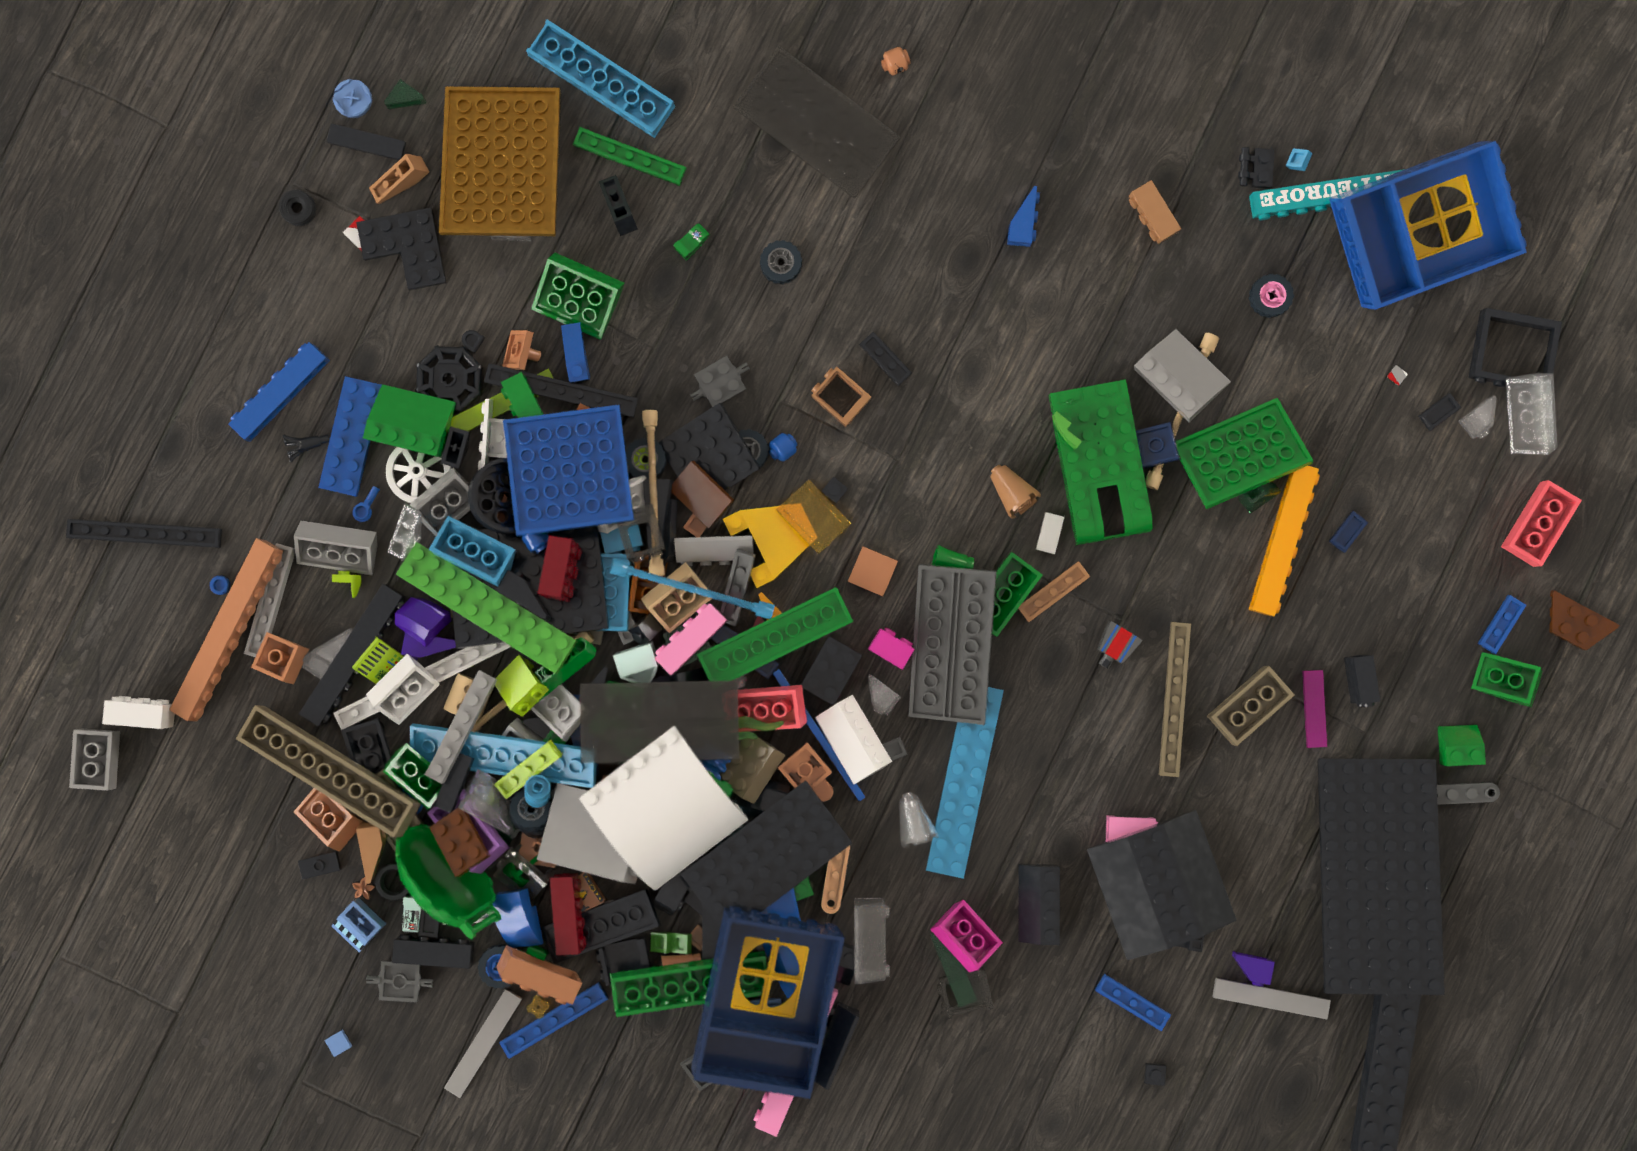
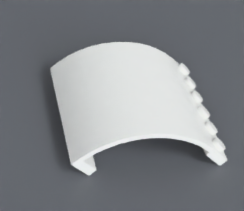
M675 726L579 798L620 856L655 891L748 821L737 803L734 804L707 772Z

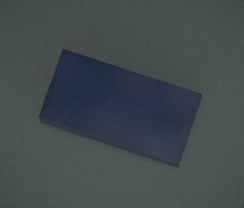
M1351 511L1329 542L1345 553L1368 522L1356 512Z

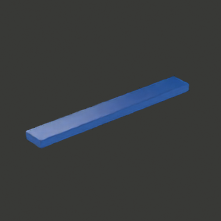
M780 669L774 672L773 675L781 686H791ZM805 707L806 724L858 801H861L865 798L864 793L857 783L853 784L829 741Z

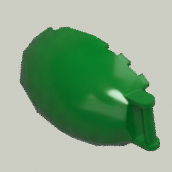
M423 824L413 827L408 826L403 837L396 838L395 858L400 880L418 906L436 921L453 927H459L470 939L474 938L476 933L491 923L500 921L501 914L493 906L496 894L492 888L493 882L491 877L489 878L485 871L480 874L470 870L459 878L455 877L429 828L430 826ZM486 913L488 914V917H486L485 919H483L482 921H480L479 923H477V924L474 925L473 927L471 926V925L474 924L477 920H479L482 916H484Z

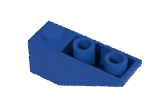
M1037 186L1033 187L1010 222L1007 245L1030 247L1032 241L1035 242L1036 230H1033V225L1037 223L1038 211H1035V204H1039L1040 198Z

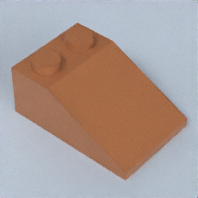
M315 788L312 789L294 811L327 847L339 852L356 833L357 827L362 822H365L360 816Z

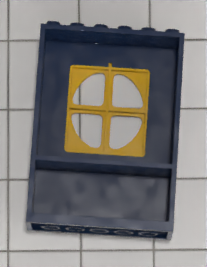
M730 906V909L724 908L691 1065L694 1080L810 1099L845 937L839 927L833 923L821 925L815 920L808 919L804 922L799 921V918L793 916L781 918L780 915L775 913L764 915L757 910L741 911V908ZM763 943H770L772 945L766 970L743 966L745 957L752 949ZM780 946H787L795 954L799 964L798 975L774 971ZM741 975L764 978V986L759 1004H752L743 995L739 982ZM773 980L796 984L793 994L784 1003L776 1007L767 1006Z

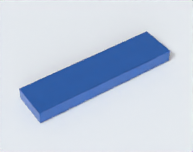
M1105 973L1095 988L1096 992L1161 1032L1171 1017L1170 1013Z

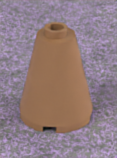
M997 465L991 470L990 478L1011 519L1016 518L1014 514L1017 512L1020 515L1037 502L1036 497H1041L1039 491L1006 465Z

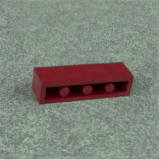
M578 873L555 874L550 878L556 955L580 954L586 947V937L583 936L585 921L581 915L583 900L580 898L579 891L581 890V879H578Z

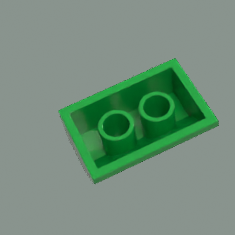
M407 743L393 754L383 770L385 774L426 809H429L437 799L442 786L441 783L425 775L431 763Z

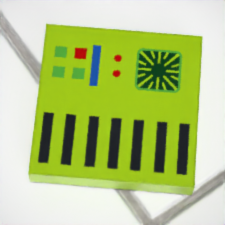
M376 637L352 667L377 684L404 655Z

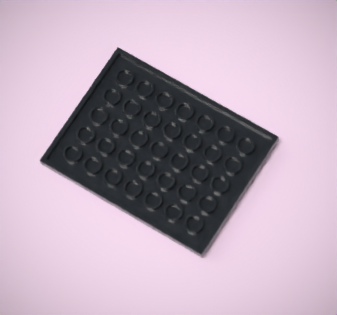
M598 526L547 532L549 536L572 539L582 549L581 558L577 560L576 564L578 568L577 578L573 580L572 585L574 586V595L570 598L569 602L546 599L538 594L547 547L539 553L530 552L522 542V536H517L516 532L505 534L489 529L478 530L516 550L511 572L514 573L517 570L525 575L524 580L530 583L551 619L547 621L534 612L530 611L531 613L565 634L609 629ZM465 571L492 589H497V586ZM452 610L457 649L505 643Z

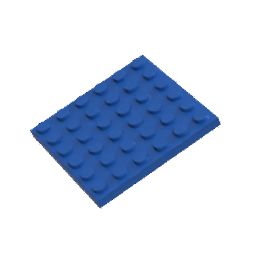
M620 405L503 420L517 536L634 521Z

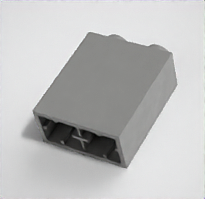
M557 783L537 860L625 883L636 884L637 877L639 876L612 846L579 799L588 791Z

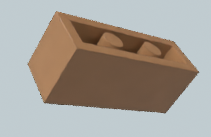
M1152 180L1131 192L1129 202L1134 209L1138 210L1140 214L1139 219L1143 225H1147L1149 228V235L1153 241H1157L1160 244L1181 230V227Z

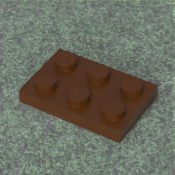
M463 806L458 807L429 827L455 877L459 878L490 857Z

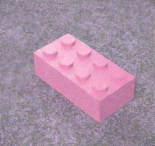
M704 604L697 611L699 615L695 619H688L683 625L685 629L681 633L679 631L675 632L669 638L671 642L667 646L662 645L655 652L657 656L654 659L670 675H674L728 621L712 604Z

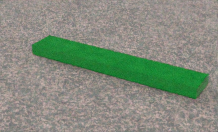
M579 127L573 146L678 186L681 185L687 169L685 166Z

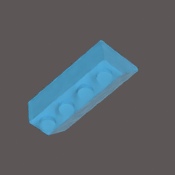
M447 516L429 548L434 555L497 587L507 570L511 571L516 552L515 549L450 516Z

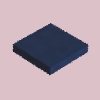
M1171 422L1136 430L1143 469L1180 460Z

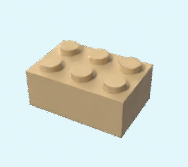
M686 562L667 577L668 579L687 583V585L690 584L694 585V587L708 589ZM659 583L641 598L646 608L668 633H671L698 611L700 607L712 599Z

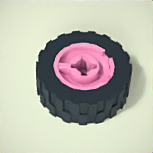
M1279 274L1262 276L1252 285V289L1249 291L1251 308L1253 307L1256 313L1266 318H1274L1283 314L1293 303L1294 290L1290 285L1291 283ZM1268 293H1273L1274 298L1270 300Z

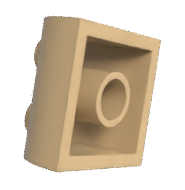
M457 673L444 705V710L456 715L474 678ZM491 693L477 720H479L482 717L484 710L487 706V703L489 701V698L491 696Z

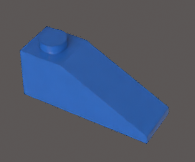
M581 323L561 325L569 382L589 380L590 374Z

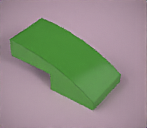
M1056 411L1052 418L1057 430L1064 440L1073 449H1076L1082 441L1067 430L1072 423Z
M651 932V952L690 954L692 934Z

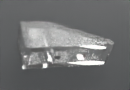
M407 503L402 508L388 548V552L402 561L406 559L415 543H420L422 530V513Z
M347 629L312 650L311 653L308 652L302 660L304 662L302 668L322 679L353 629Z

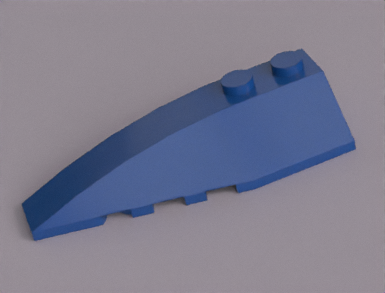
M792 888L763 910L761 914L775 913L780 915L781 918L793 916L801 921L794 889ZM763 943L769 960L772 945L770 943ZM780 946L774 971L798 975L799 964L795 954L787 946ZM778 980L786 997L789 998L796 989V984Z

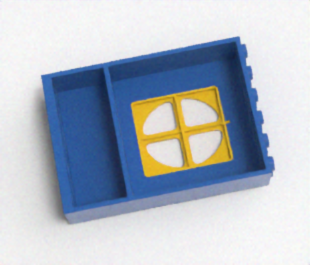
M1479 141L1329 198L1361 307L1376 310L1527 253L1525 248L1527 246L1526 240L1521 234V222L1516 216V204L1511 198V186L1506 180V168L1503 162H1501V150L1496 141ZM1443 186L1455 188L1466 196L1467 202L1461 206L1443 211L1437 189ZM1428 192L1434 208V215L1411 224L1409 222V213L1413 204L1422 194ZM1469 210L1471 212V220L1467 230L1459 239L1452 242L1446 226V219ZM1437 223L1443 245L1441 247L1425 246L1414 238L1413 232L1422 227Z

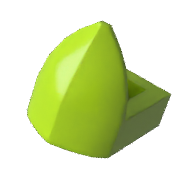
M338 571V575L332 574V582L351 583L352 597L355 598L360 589L361 575H350V571Z

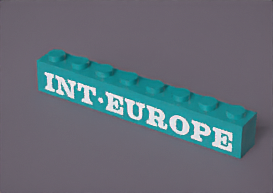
M1402 170L1256 191L1249 196L1252 217L1266 220L1270 219V216L1278 215L1280 218L1289 216V213L1293 212L1301 215L1315 209V212L1325 211L1327 207H1331L1329 198Z

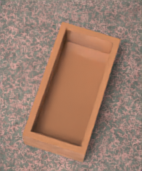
M507 945L496 966L502 981L505 983L513 984L514 982L526 991H531V989L538 991L540 996L545 998L549 996L554 997L557 1002L564 1005L566 1003L573 1005L582 985L577 972L546 960L542 961Z

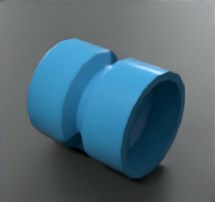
M533 775L526 781L525 800L530 806L539 808L548 803L551 787L546 777Z

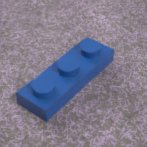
M1507 595L1477 644L1496 654L1525 609L1526 604L1511 595Z

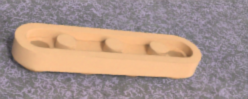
M850 845L828 861L821 906L829 914L836 913L840 909ZM833 900L835 904L828 906L827 902Z

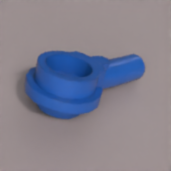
M373 486L365 501L360 502L353 508V517L357 521L366 522L371 518L372 510L370 506L380 490L377 487Z

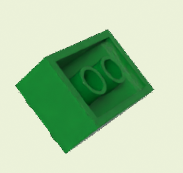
M1482 652L1471 689L1513 703L1532 707L1543 670L1539 666Z

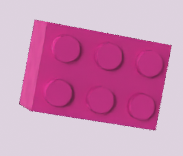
M884 628V630L879 629L868 649L903 669L915 650L911 647L913 643L904 638L900 640L895 638L896 633L888 628Z
M964 900L954 903L930 929L968 972L978 970L1003 943Z

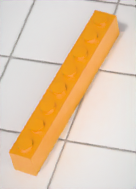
M1306 466L1290 473L1248 610L1268 616H1275L1280 611V597L1286 591V577H1289L1292 571V566H1290L1291 560L1296 557L1298 550L1296 547L1297 540H1300L1302 537L1303 529L1301 527L1303 522H1306L1309 511L1306 510L1308 504H1311L1314 498L1312 490L1319 481L1320 475L1317 468Z

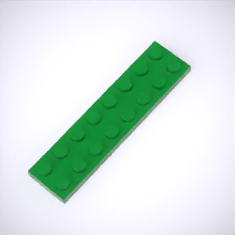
M837 587L723 641L697 654L713 689H716L852 623L853 620Z

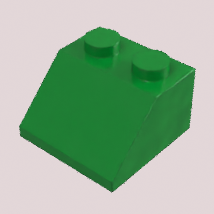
M1477 725L1438 726L1440 765L1486 764L1485 744Z

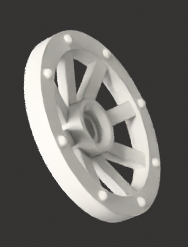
M396 447L390 454L386 464V479L395 495L406 502L412 503L418 498L419 481L428 489L432 485L427 480V476L441 478L452 467L443 464L444 473L428 470V467L439 462L442 458L435 456L422 463L425 454L418 453L417 460L414 461L407 449ZM402 453L409 466L395 464ZM419 467L420 472L415 474L414 470ZM394 470L408 473L396 483ZM413 479L410 496L400 488Z

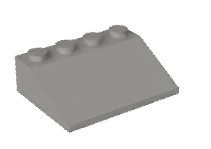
M1176 329L1134 365L1135 371L1188 422L1192 421L1231 383L1223 373Z

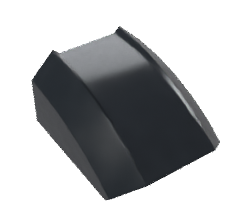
M770 779L754 804L740 798L739 806L744 814L758 817L789 793L790 783Z

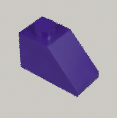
M1232 952V956L1245 976L1252 981L1253 985L1264 987V984H1271L1274 961L1259 956Z

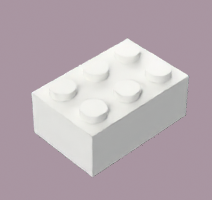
M112 697V700H105L102 724L156 729L171 728L174 726L175 713L169 710L172 705L169 704V700L157 699L150 702V698Z

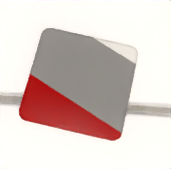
M1396 365L1387 377L1399 386L1408 374Z

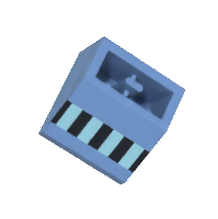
M357 898L339 915L332 927L358 952H361L386 923L360 898Z

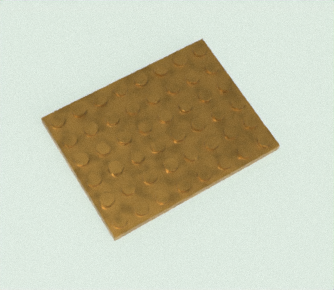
M445 87L439 219L440 235L556 236L560 88Z

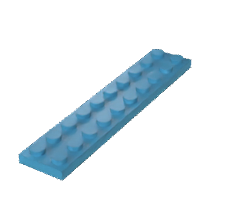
M988 687L985 725L957 722L926 871L964 879L1004 690Z
M413 723L410 725V746L431 763L449 728ZM470 732L460 753L475 758L470 771L506 775L547 742ZM554 743L563 755L538 775L546 777L549 782L588 788L596 786L597 749Z

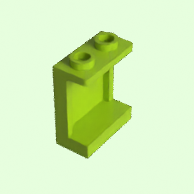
M518 655L496 677L498 680L495 686L509 709L520 716H524L549 689L540 683L532 671L533 664L526 658Z

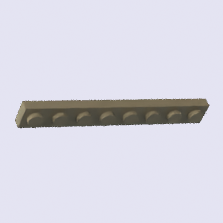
M1171 622L1159 763L1160 776L1179 777L1191 632V624Z

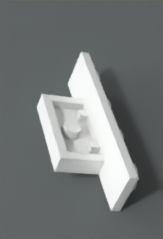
M485 399V402L482 404L484 422H481L480 431L483 433V441H480L479 451L482 452V457L478 462V470L489 463L490 457L507 458L503 420L507 419L492 418L493 399Z

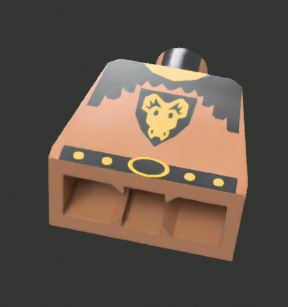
M582 872L578 876V879H581L580 898L583 900L581 913L607 900L590 873Z

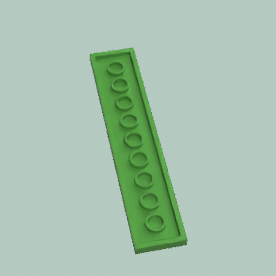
M418 542L415 543L396 573L397 576L555 674H558L578 642L462 569L434 555L428 548Z

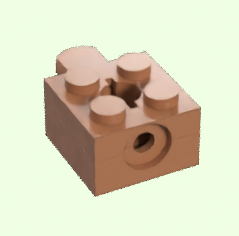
M808 742L778 766V769L794 788L806 780L821 801H828L833 796V788L825 779L832 773V770Z

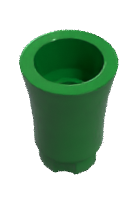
M937 545L932 565L973 569L974 558Z

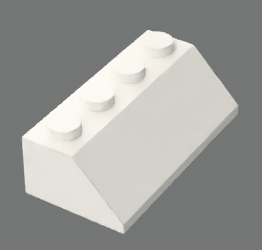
M853 695L815 717L853 784L876 773L892 762Z

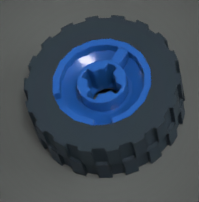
M503 944L493 945L488 948L479 959V976H481L482 981L487 986L495 989H503L511 985L502 981L496 967L506 946Z

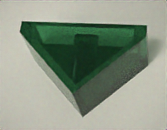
M401 79L384 101L389 110L427 104L422 94Z

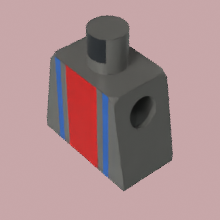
M1108 621L1097 647V650L1104 654L1099 664L1109 669L1114 660L1120 664L1124 663L1142 642V639L1116 623Z

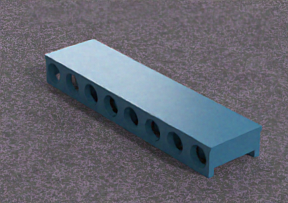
M548 19L545 21L544 27L531 47L526 50L530 58L654 138L675 108L674 102Z

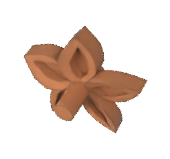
M365 877L360 883L352 884L354 889L357 890L355 898L363 894V897L368 900L370 899L368 891L376 887L366 884Z

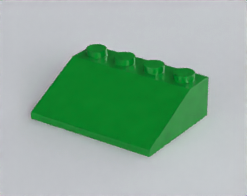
M554 253L547 259L531 310L566 325L580 322L582 332L601 340L625 283L558 253Z
M382 384L368 416L363 439L442 458L456 402Z

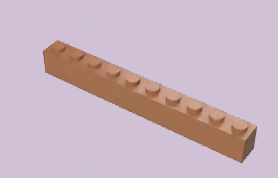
M256 538L169 709L171 712L187 721H198L202 717L204 708L211 699L215 686L221 680V674L229 664L230 656L237 648L238 640L246 630L250 617L255 613L256 605L264 595V589L272 579L273 571L276 565L280 563L284 550L266 540Z

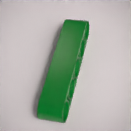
M582 637L577 638L576 641L578 642L558 674L553 673L544 666L534 672L540 683L549 689L539 701L591 661L596 655V647Z

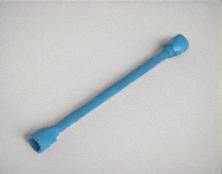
M616 558L613 559L610 573L621 577L626 575L643 577L646 580L660 582V584L662 583L670 587L684 589V591H691L694 594L748 608L752 612H756V616L771 619L775 605L763 601L751 603L701 587H694V585H687V583L670 578H663V576H656L653 573L634 569L632 566H629V562Z

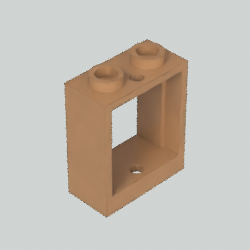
M838 367L834 370L831 368L824 375L826 378L822 384L818 382L811 390L813 392L811 397L843 426L847 427L871 400V396ZM836 376L861 396L844 417L819 397Z

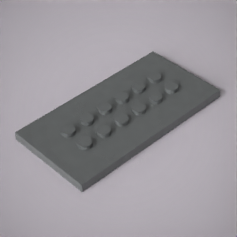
M919 564L913 642L915 650L912 657L909 717L980 725L986 724L997 571Z

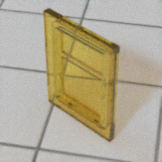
M810 480L806 481L776 509L818 554L851 524Z

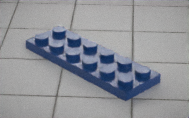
M345 376L318 488L358 496L371 442L370 440L363 439V434L368 416L381 388L380 384Z

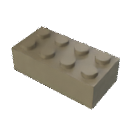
M1263 666L1209 713L1207 717L1232 745L1238 746L1295 695L1270 666Z

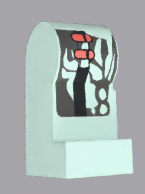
M406 895L403 897L404 918L402 930L404 932L418 933L421 908L411 895Z

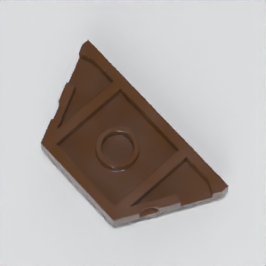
M1551 590L1552 608H1550L1551 622L1549 632L1586 651L1619 628L1620 625L1561 593Z

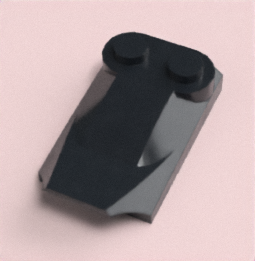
M380 718L341 730L351 760L374 774L385 768L386 763L392 756L385 737L384 725Z

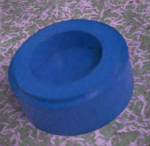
M215 576L210 581V589L217 595H224L231 588L230 580L225 576Z

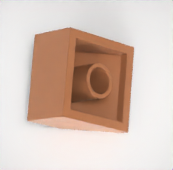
M266 632L251 668L280 681L294 684L309 649Z

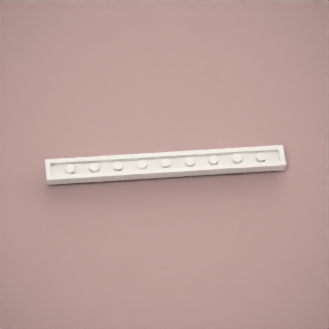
M507 643L464 648L425 667V669L438 682H442L511 646ZM365 697L333 714L342 730L380 711L373 707L368 697Z

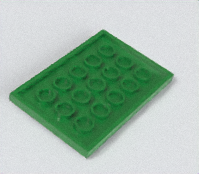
M1278 398L1176 441L1179 459L1206 509L1313 464L1311 455Z

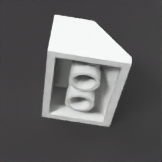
M406 654L366 696L374 708L399 725L440 684L418 661Z

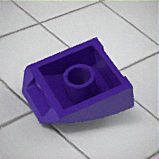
M411 597L395 613V625L425 647L452 621L450 612L423 598Z

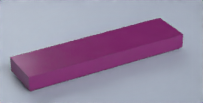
M1323 670L1302 671L1306 747H1327Z

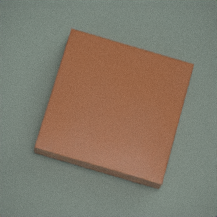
M862 547L848 582L884 596L898 561Z

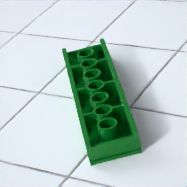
M765 951L748 953L743 961V966L766 970ZM714 958L610 973L616 1017L704 1004ZM750 975L740 976V987L746 998L762 995L764 978Z

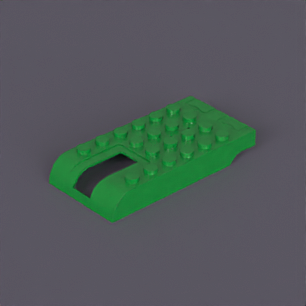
M1126 379L1050 393L1049 400L1052 415L1057 411L1072 424L1067 430L1082 441L1076 449H1073L1061 436L1053 421L1076 546L1151 532L1153 526L1152 514ZM1117 485L1125 531L1123 534L1104 537V526L1097 489Z

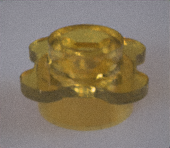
M539 995L533 997L532 1003L527 1006V1011L535 1014L537 1019H541L544 1016L543 1013L549 1009L550 1004L541 999Z

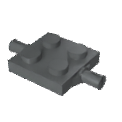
M725 356L694 374L700 389L690 394L691 397H694L692 398L693 401L704 396L713 407L745 390L746 388L741 381L740 374L750 370L749 366L746 367L748 364L745 362L736 368L730 362L728 356Z
M389 960L381 961L379 976L367 975L366 984H378L379 1000L418 1002L421 987H433V979H422L421 965L392 963Z

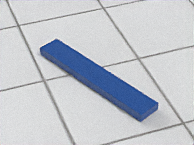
M597 982L579 993L573 1005L570 1003L559 1005L504 1038L499 1043L508 1059L605 1002L609 997L600 982Z

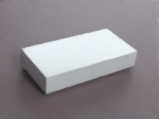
M1045 512L1036 550L1055 554L1064 517Z

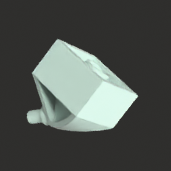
M653 641L616 652L613 655L620 678L633 683L632 686L647 687L657 672L659 663L654 659L657 655L655 654L656 650Z

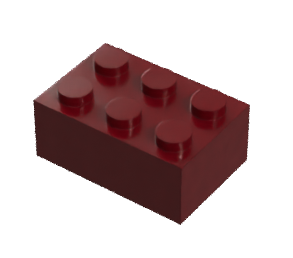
M549 536L538 594L546 599L563 602L570 601V598L574 595L573 580L577 578L578 574L577 560H580L582 554L579 544L572 539Z

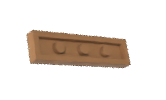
M1078 561L1025 600L1018 610L1027 622H1030L1090 576Z

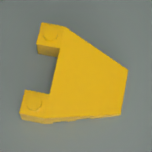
M801 503L740 510L723 518L731 536H736L749 529L765 560V563L753 568L750 575L757 589L774 581L817 539Z

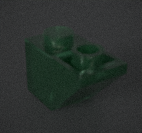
M1271 481L1239 495L1238 500L1251 514L1280 494L1281 490Z

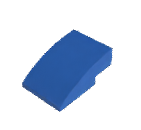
M528 888L495 893L496 899L493 906L501 914V920L495 923L507 945L517 948L544 944L536 906H531Z

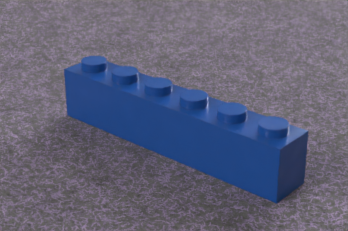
M310 342L303 344L298 349L299 353L294 358H289L284 364L285 367L281 371L275 372L271 377L272 380L267 385L261 386L258 394L244 404V409L241 412H236L231 417L232 421L228 425L245 441L251 442L330 361L314 344Z

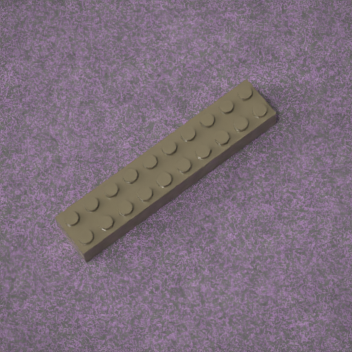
M254 706L236 737L241 743L393 838L403 837L421 805L410 795L266 706Z

